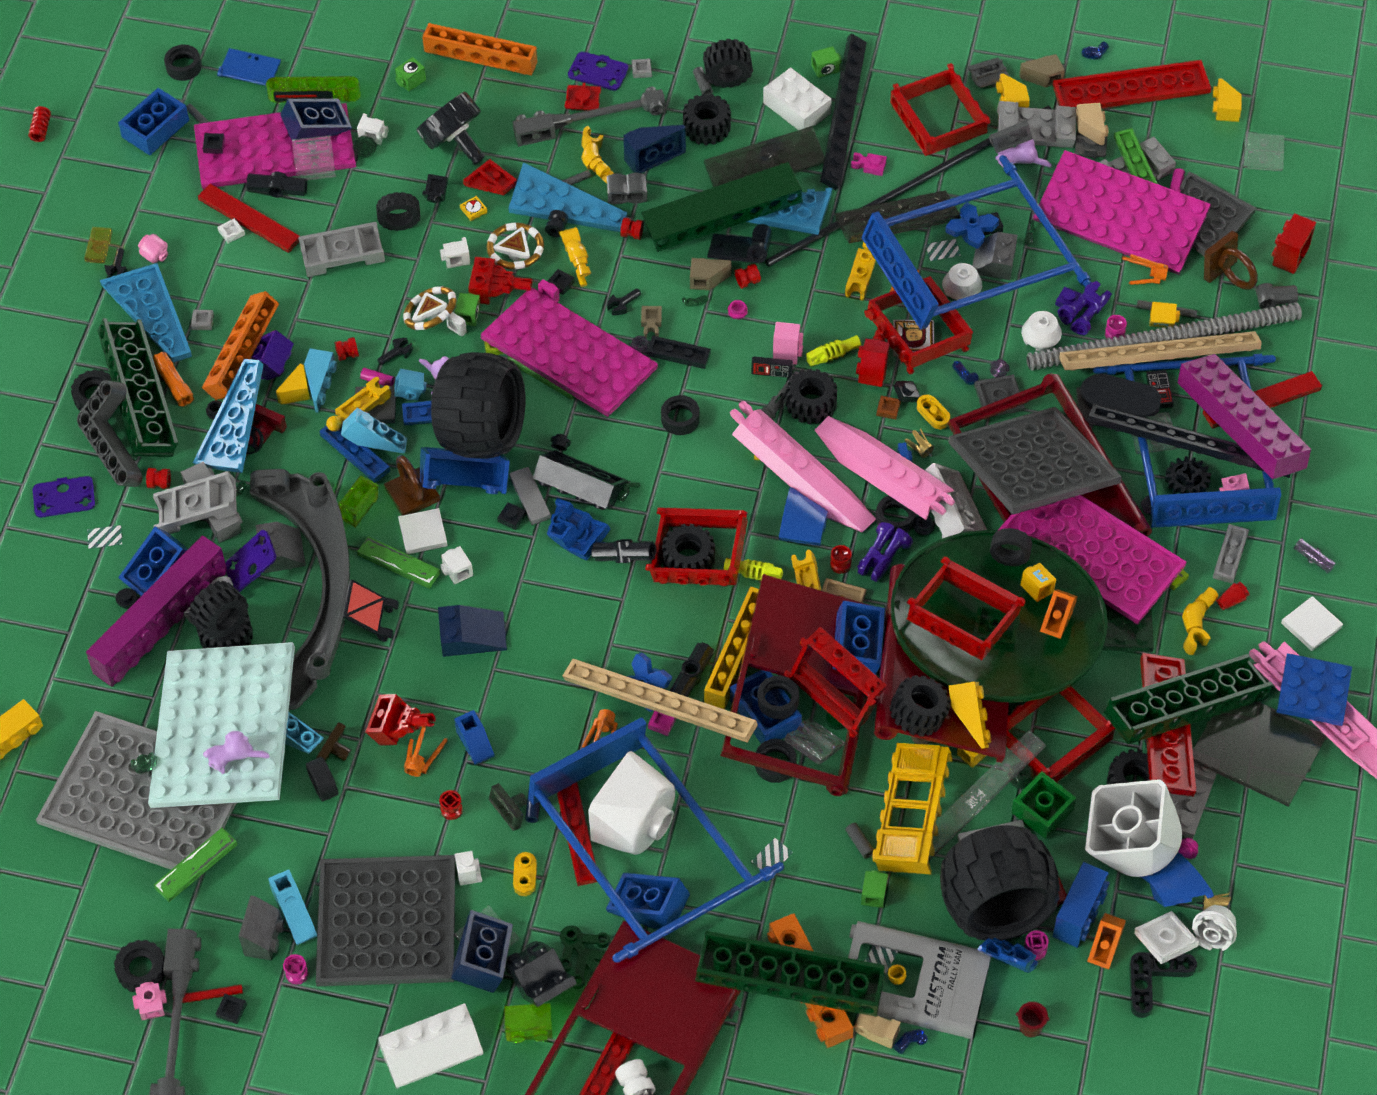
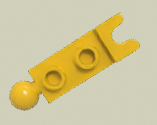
M864 241L863 249L858 248L845 288V296L847 298L851 296L852 292L856 291L860 293L861 301L865 300L876 263L875 258Z
M379 377L373 378L366 383V387L335 409L337 416H331L327 419V428L333 432L340 430L343 421L357 407L364 412H369L378 404L382 405L391 397L390 387L386 385L380 388Z
M807 550L806 558L802 561L797 560L796 555H792L791 560L797 584L821 591L817 561L813 552Z

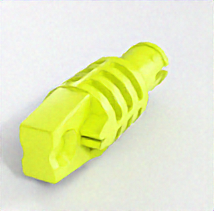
M855 335L843 341L835 340L834 342H829V344L826 343L806 353L807 362L810 366L827 363L828 360L833 361L839 357L841 358L846 352L859 348L861 341Z
M725 559L724 570L729 569L731 559ZM751 559L740 561L738 573L742 574L744 578L761 580L762 575L765 574L782 579V568L774 567L771 563L758 562Z

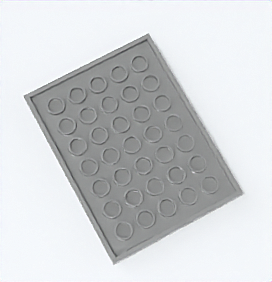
M95 711L36 821L39 825L172 870L219 829H224L237 803L150 808L148 801L157 731Z

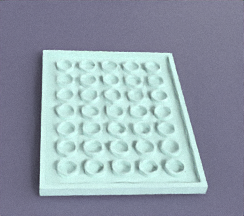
M293 642L167 651L148 801L150 808L280 800L295 651ZM240 731L244 736L248 737V741L254 751H264L269 754V758L248 757L228 762L225 766V773L222 774L209 766V760L203 756V753L213 746L224 745L225 736L229 732Z

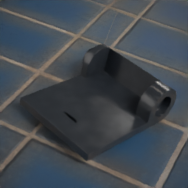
M759 224L754 227L752 237L713 233L707 258L761 263L767 258L772 230L765 224Z

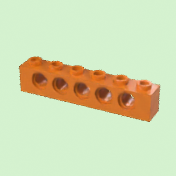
M428 23L422 36L424 52L531 76L538 62L537 48L532 45Z
M266 291L250 295L202 386V389L215 400L225 398L243 360L251 359L279 305Z
M794 913L769 923V933H767L770 943L813 951ZM792 941L794 944L786 945L784 942ZM805 1003L808 1008L806 1010L807 1016L811 1023L815 1022L818 1028L816 1029L817 1036L821 1042H825L827 1048L853 1038L854 1028L844 1010ZM826 1017H831L834 1019V1021L826 1022L823 1019Z

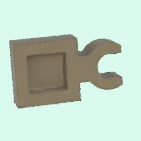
M642 306L641 327H644V338L648 337L649 332H654L655 336L659 337L658 327H662V306Z

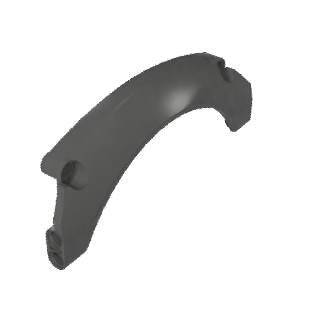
M284 469L256 470L250 474L251 496L256 501L285 516L300 529L313 548L322 573V598L317 618L307 639L294 655L289 710H295L315 691L317 680L325 679L330 675V667L345 624V618L342 616L350 581L349 551L341 512L330 482L324 473L317 472L312 474L310 478H307L298 473L290 474Z

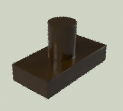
M337 723L316 759L322 757L326 762L329 756L333 754L346 761L351 749L339 743L346 728L344 724Z

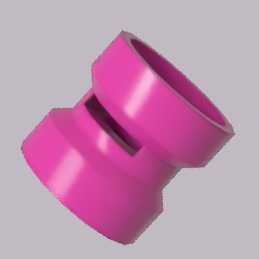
M1112 315L1107 319L1106 339H1112L1115 336L1118 338L1120 335L1125 337L1127 321L1123 316Z
M1035 930L1028 933L1024 948L1037 955L1036 961L1043 959L1047 953L1049 941L1047 935L1042 931Z
M293 954L284 960L283 968L288 982L295 985L305 982L309 975L305 959L301 955Z

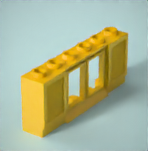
M897 743L896 751L892 754V771H889L888 774L889 789L884 793L885 809H882L880 814L881 829L877 830V846L872 854L873 862L876 863L879 871L931 875L932 870L929 864V857L934 856L935 852L932 841L933 836H938L937 817L942 815L940 799L941 797L944 798L946 793L943 784L944 778H949L947 762H952L953 760L949 747ZM898 781L931 782L928 801L895 799ZM893 807L926 809L923 828L890 826Z

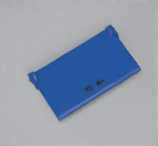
M229 48L222 66L218 69L217 76L272 88L281 59Z

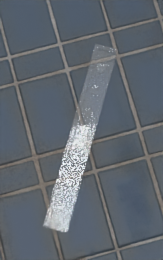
M1028 731L1005 753L1002 763L996 762L936 821L938 836H933L934 856L1045 748V743L1031 731Z

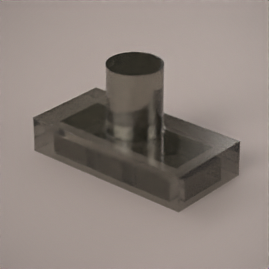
M499 783L493 785L488 800L513 831L519 829L524 816L519 808L527 804L525 795L519 793L510 798Z

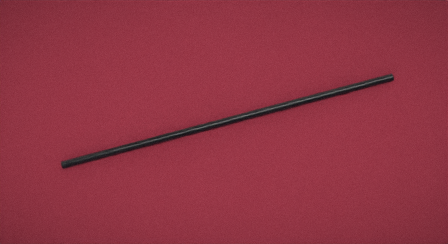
M1049 105L1046 106V107H1044V108H1042V109H1050V110H1052ZM989 138L820 230L819 235L812 234L765 260V264L767 267L772 266L991 146Z

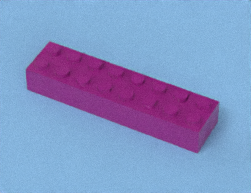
M1216 354L1181 364L1177 383L1272 479L1307 469L1311 448Z
M202 535L86 651L93 674L111 687L120 682L125 674L139 663L146 652H150L154 644L160 638L165 637L175 623L181 621L184 612L195 600L196 595L216 578L225 576L227 568L222 548Z

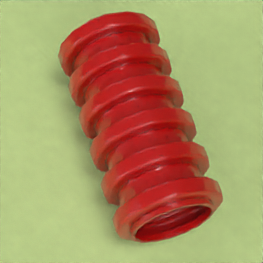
M38 106L34 109L28 134L32 141L43 142L46 139L51 111L46 107Z

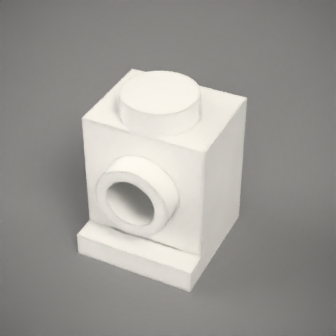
M363 113L357 126L359 140L381 145L383 138H386L389 129L384 125V121L369 118L367 114Z
M463 237L462 241L443 244L440 256L442 261H446L447 269L470 265L466 237Z
M473 852L456 853L455 860L460 886L482 882L478 858L474 859Z

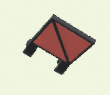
M350 580L342 617L375 634L380 641L386 642L388 638H393V630L380 627L383 609L391 613L393 608L395 610L398 609L399 602L395 599L386 598L360 583Z

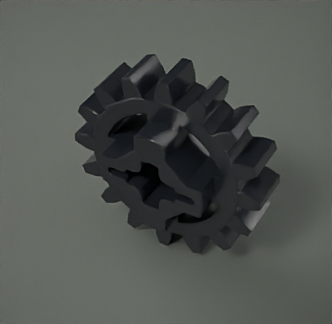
M1185 456L1183 461L1177 458L1176 463L1171 461L1169 468L1167 467L1165 482H1168L1167 488H1173V494L1178 492L1180 494L1206 492L1211 481V473H1208L1209 467H1202L1203 461L1197 463L1195 457L1192 460H1188V457Z

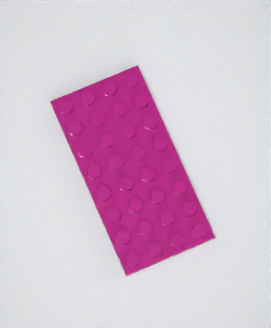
M343 103L342 107L348 117L347 104ZM281 112L194 124L202 189H205L209 184L216 187L247 183V176L250 173L271 175L272 172H282L287 177L356 168L351 130L313 143L293 144L280 116ZM205 133H224L223 154L203 153Z
M1064 150L1039 206L1053 227L1127 256L1133 254L1168 265V271L1180 275L1211 204ZM1034 214L1033 220L1041 223L1036 214Z
M533 287L530 291H526L481 333L483 341H486L607 417L658 368L657 362L558 302L553 301Z
M1081 495L1017 514H1011L998 529V531L1005 528L1018 529L1025 532L1028 536L1042 540L1066 553L1093 579L1102 595L1104 603L1136 624L1140 623L1186 566L1185 560Z

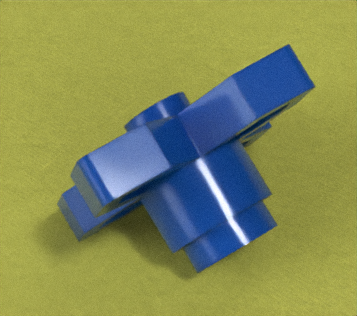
M966 202L960 209L961 219H951L946 225L945 232L953 237L962 236L966 243L979 249L985 241L983 232H993L999 225V218L991 214L978 216L976 206Z
M643 652L636 654L631 663L635 675L627 676L662 689L667 688L672 680V676L664 669L652 668L651 659Z

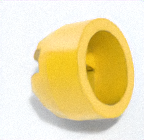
M893 965L888 969L890 982L894 985H901L905 982L906 969L902 965Z

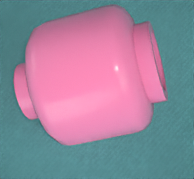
M156 234L145 235L138 244L140 255L151 263L163 262L168 256L167 242Z

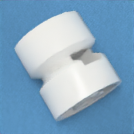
M641 1059L626 1062L615 1071L619 1084L624 1087L623 1092L625 1095H653L656 1088L651 1078L646 1077L648 1071Z

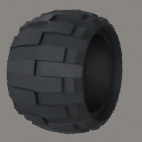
M470 352L447 359L437 374L431 402L432 426L441 447L453 452V454L477 459L498 457L501 454L510 452L521 434L526 405L524 381L517 365L513 361H508L505 357L491 353Z
M999 825L981 829L956 843L947 852L946 858L942 861L940 883L943 900L947 911L955 923L969 937L985 941L988 938L991 940L997 938L1001 941L1021 936L1044 923L1057 907L1060 887L1055 862L1042 840H1038L1036 834L1031 833L1027 828Z

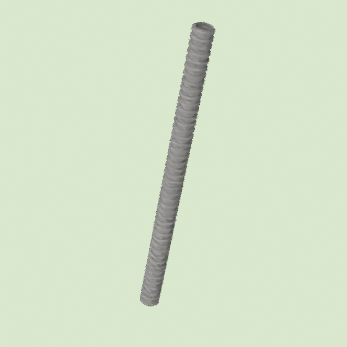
M1295 302L1293 305L1289 303L1287 306L1284 304L1281 307L1258 309L1257 312L1252 310L1251 313L1247 311L1245 314L1242 312L1239 315L1222 316L1221 319L1216 317L1215 320L1210 318L1209 321L1205 319L1203 322L1200 320L1197 323L1180 324L1179 327L1174 325L1173 328L1168 326L1167 329L1165 327L1161 328V330L1157 328L1155 331L1149 330V332L1132 333L1131 336L1126 334L1125 337L1120 335L1118 338L1115 336L1112 339L1095 340L1094 343L1092 341H1089L1088 344L1083 342L1082 345L1078 343L1076 346L1058 347L1057 350L1052 348V351L1049 349L1046 352L1041 350L1039 353L1036 351L1033 354H1027V365L1031 371H1034L1035 368L1039 370L1041 367L1062 365L1060 352L1215 336L1217 334L1222 335L1223 332L1228 334L1229 331L1234 333L1235 330L1239 332L1241 329L1244 331L1247 328L1264 327L1265 324L1266 326H1270L1271 323L1276 325L1277 322L1281 324L1283 321L1286 323L1289 320H1300L1302 310L1300 305Z

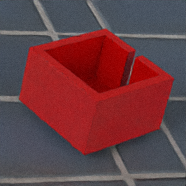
M1294 213L1291 220L1287 219L1283 226V233H1279L1275 240L1276 246L1272 252L1274 257L1272 265L1295 274L1311 246L1316 222Z

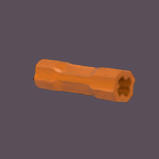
M160 352L154 355L153 360L157 373L163 378L178 405L184 407L187 404H191L194 400L193 393L182 380L167 353Z

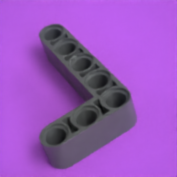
M104 380L79 412L77 423L116 484L138 487L142 482V473L108 422L125 398L127 389L124 383Z

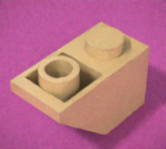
M1100 103L1077 104L1076 124L1078 132L1097 144L1104 145L1105 137H1108V126L1104 125L1105 111L1101 110Z

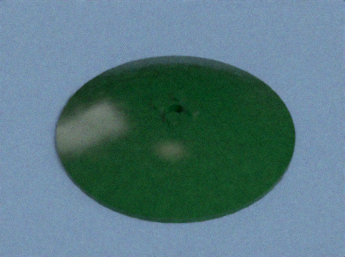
M998 530L969 531L945 537L928 545L908 561L900 572L892 592V626L898 642L909 659L927 676L947 688L950 685L979 682V686L982 685L984 691V699L981 700L994 702L1037 700L1052 696L1074 685L1089 672L1102 652L1107 635L1108 622L1104 600L1098 587L1089 574L1074 559L1042 540L1030 537L1032 540L1030 559L1021 566H1006L992 558L990 554L992 537ZM1001 545L1008 550H1021L1015 545ZM943 557H948L958 565L1012 594L1024 598L1026 601L1025 605L1021 606L1018 616L983 660L970 655L907 620L910 605L907 604L908 599L917 598L944 565L941 563ZM1041 563L1056 578L1054 590L1058 589L1078 596L1071 618L1061 639L1040 632L1053 593L1036 602L1021 586L1023 571L1029 566ZM946 581L942 582L922 607L982 641H985L995 629L991 625L999 624L1006 615L1004 612Z

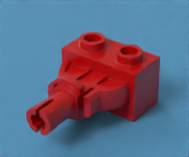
M475 257L468 291L474 295H479L480 304L489 305L491 297H496L503 293L510 294L514 289L531 290L532 278L515 277L514 272L506 271L502 266L496 265L495 259Z
M876 330L873 339L866 338L864 345L859 347L858 358H861V363H857L856 374L859 375L858 383L882 387L886 376L890 343L885 342L886 338L878 330Z
M380 694L365 733L379 745H397L399 738L407 733H414V730H418L422 726L433 727V722H435L436 718L433 713H421L417 707L412 708L397 694Z

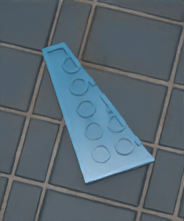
M524 162L509 205V213L548 219L552 210H561L568 215L567 223L620 232L622 220L624 217L627 218V212Z
M825 188V191L816 192L815 189H807V192H802V203L747 222L819 235L832 195V188ZM797 194L789 196L788 200H794ZM779 200L771 202L769 206H776ZM761 207L753 208L751 213L758 212ZM743 213L735 214L732 219L740 218Z
M157 263L100 280L101 286L135 322L137 319L142 320L145 333L162 352L167 353L172 362L192 357L191 350Z
M243 360L193 464L196 465L204 462L207 468L211 467L216 470L243 473L263 370V364L259 360Z

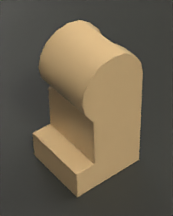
M859 1014L853 1028L856 1033L866 1037V1039L892 1049L900 1032L901 1022L894 1019L890 1021L879 1016Z

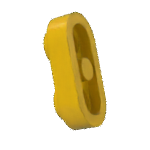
M932 395L920 396L917 400V411L935 429H945L948 427L950 413Z
M522 852L514 860L513 887L518 895L529 896L536 889L537 861L533 854ZM528 860L529 863L523 864L522 861ZM523 880L528 881L526 884H521L520 882Z

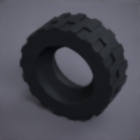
M405 192L389 193L381 197L377 202L378 204H376L377 220L383 228L388 230H406L412 228L420 221L419 201L412 194ZM393 210H407L398 214L390 213Z
M88 370L75 378L74 383L71 385V394L74 404L79 411L82 410L89 400L85 396V391L88 388L99 386L104 380L112 381L108 372Z
M135 940V942L127 943L128 945L120 949V952L116 955V960H114V970L122 987L127 988L130 992H136L135 988L140 987L143 983L154 982V984H161L165 976L163 971L165 957L160 947H157L155 943H151L148 940ZM137 957H147L152 963L151 970L144 976H135L129 970L130 963Z

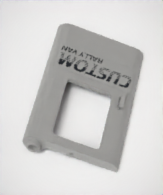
M858 921L857 925L852 924L849 937L853 938L848 958L858 960L860 947L864 943L923 958L915 996L908 998L882 991L877 1016L972 1039L991 960L990 956L979 952L976 948Z

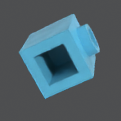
M400 369L395 378L394 396L418 401L421 394H424L426 391L427 383L424 382V373Z

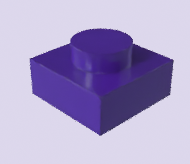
M1064 287L1056 299L1055 305L1061 307L1063 304L1072 305L1078 300L1081 293Z

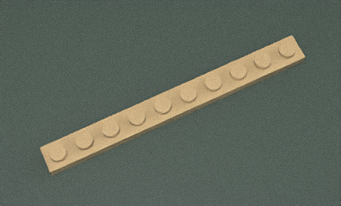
M1252 331L1060 352V361L1065 370L1074 371L1084 368L1261 349L1262 342L1257 333Z
M572 659L562 675L566 681L747 743L758 725L754 719L576 659Z

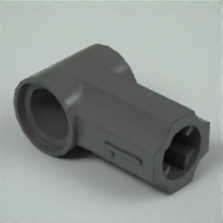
M1263 283L1255 289L1261 309H1269L1277 304H1289L1298 301V290L1295 285L1273 287L1270 283Z

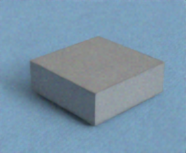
M651 59L632 60L633 78L652 77Z
M193 310L192 330H212L213 310Z

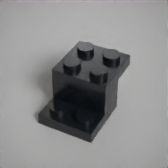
M534 941L525 947L526 950L521 953H513L507 957L505 972L512 975L523 999L536 1007L577 984L574 977L565 972L554 948L541 941Z

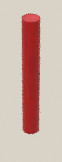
M241 984L186 993L183 1003L223 997L224 994L230 996L243 994V987Z

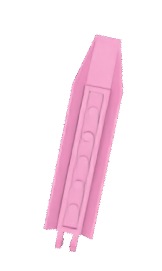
M741 401L738 405L740 410L748 416L746 419L737 409L734 408L730 411V416L739 424L732 435L787 485L827 510L828 519L861 533L876 520L872 513L843 482L761 409L753 411L749 404Z
M830 416L815 429V432L840 464L926 520L928 518L930 510H935L941 515L945 514V508L939 504L941 500L950 506L955 503L954 499L947 494L948 492H953L954 489L868 433Z
M1263 641L1259 644V649L1266 657L1256 649L1249 651V655L1255 662L1253 666L1280 691L1287 653L1298 654L1285 641L1277 650H1274L1268 643ZM1348 701L1342 726L1310 720L1345 755L1377 779V729Z

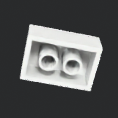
M789 68L763 88V103L802 134L808 132L831 114V98L792 68Z

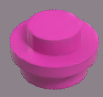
M734 300L728 306V314L734 319H742L748 313L746 304L741 300Z
M1184 838L1181 840L1178 852L1184 858L1194 859L1198 854V844L1191 838Z

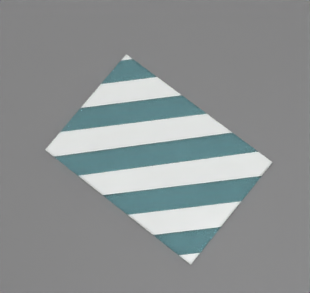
M956 239L925 244L930 261L961 256Z
M121 525L87 529L88 549L122 544Z
M774 838L751 862L760 869L766 866L771 867L778 862L783 863L793 852Z
M873 945L865 961L885 965L884 974L886 975L898 951Z

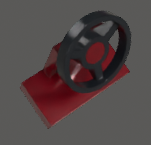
M256 404L253 416L254 423L251 427L248 446H252L255 451L247 452L246 454L259 452L273 430L283 434L287 428L285 416Z

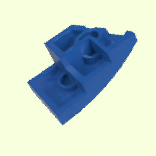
M790 487L783 512L779 540L821 546L828 511Z
M557 498L555 501V514L551 516V524L547 535L567 551L587 561L592 555L593 543L602 542L611 529L608 524L593 519L589 513L574 508L572 503Z
M1179 852L1160 871L1148 876H1141L1150 884L1154 900L1164 907L1192 902V898L1206 895L1207 899L1214 897L1213 891L1203 877Z
M988 938L978 948L979 952L1026 973L1032 972L1038 964V961L1035 960L1037 955L1018 943L1012 945L1006 940L1000 941L997 938L992 940Z

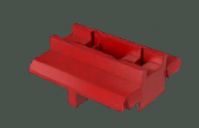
M584 82L583 85H568L565 109H598L601 87L586 86Z

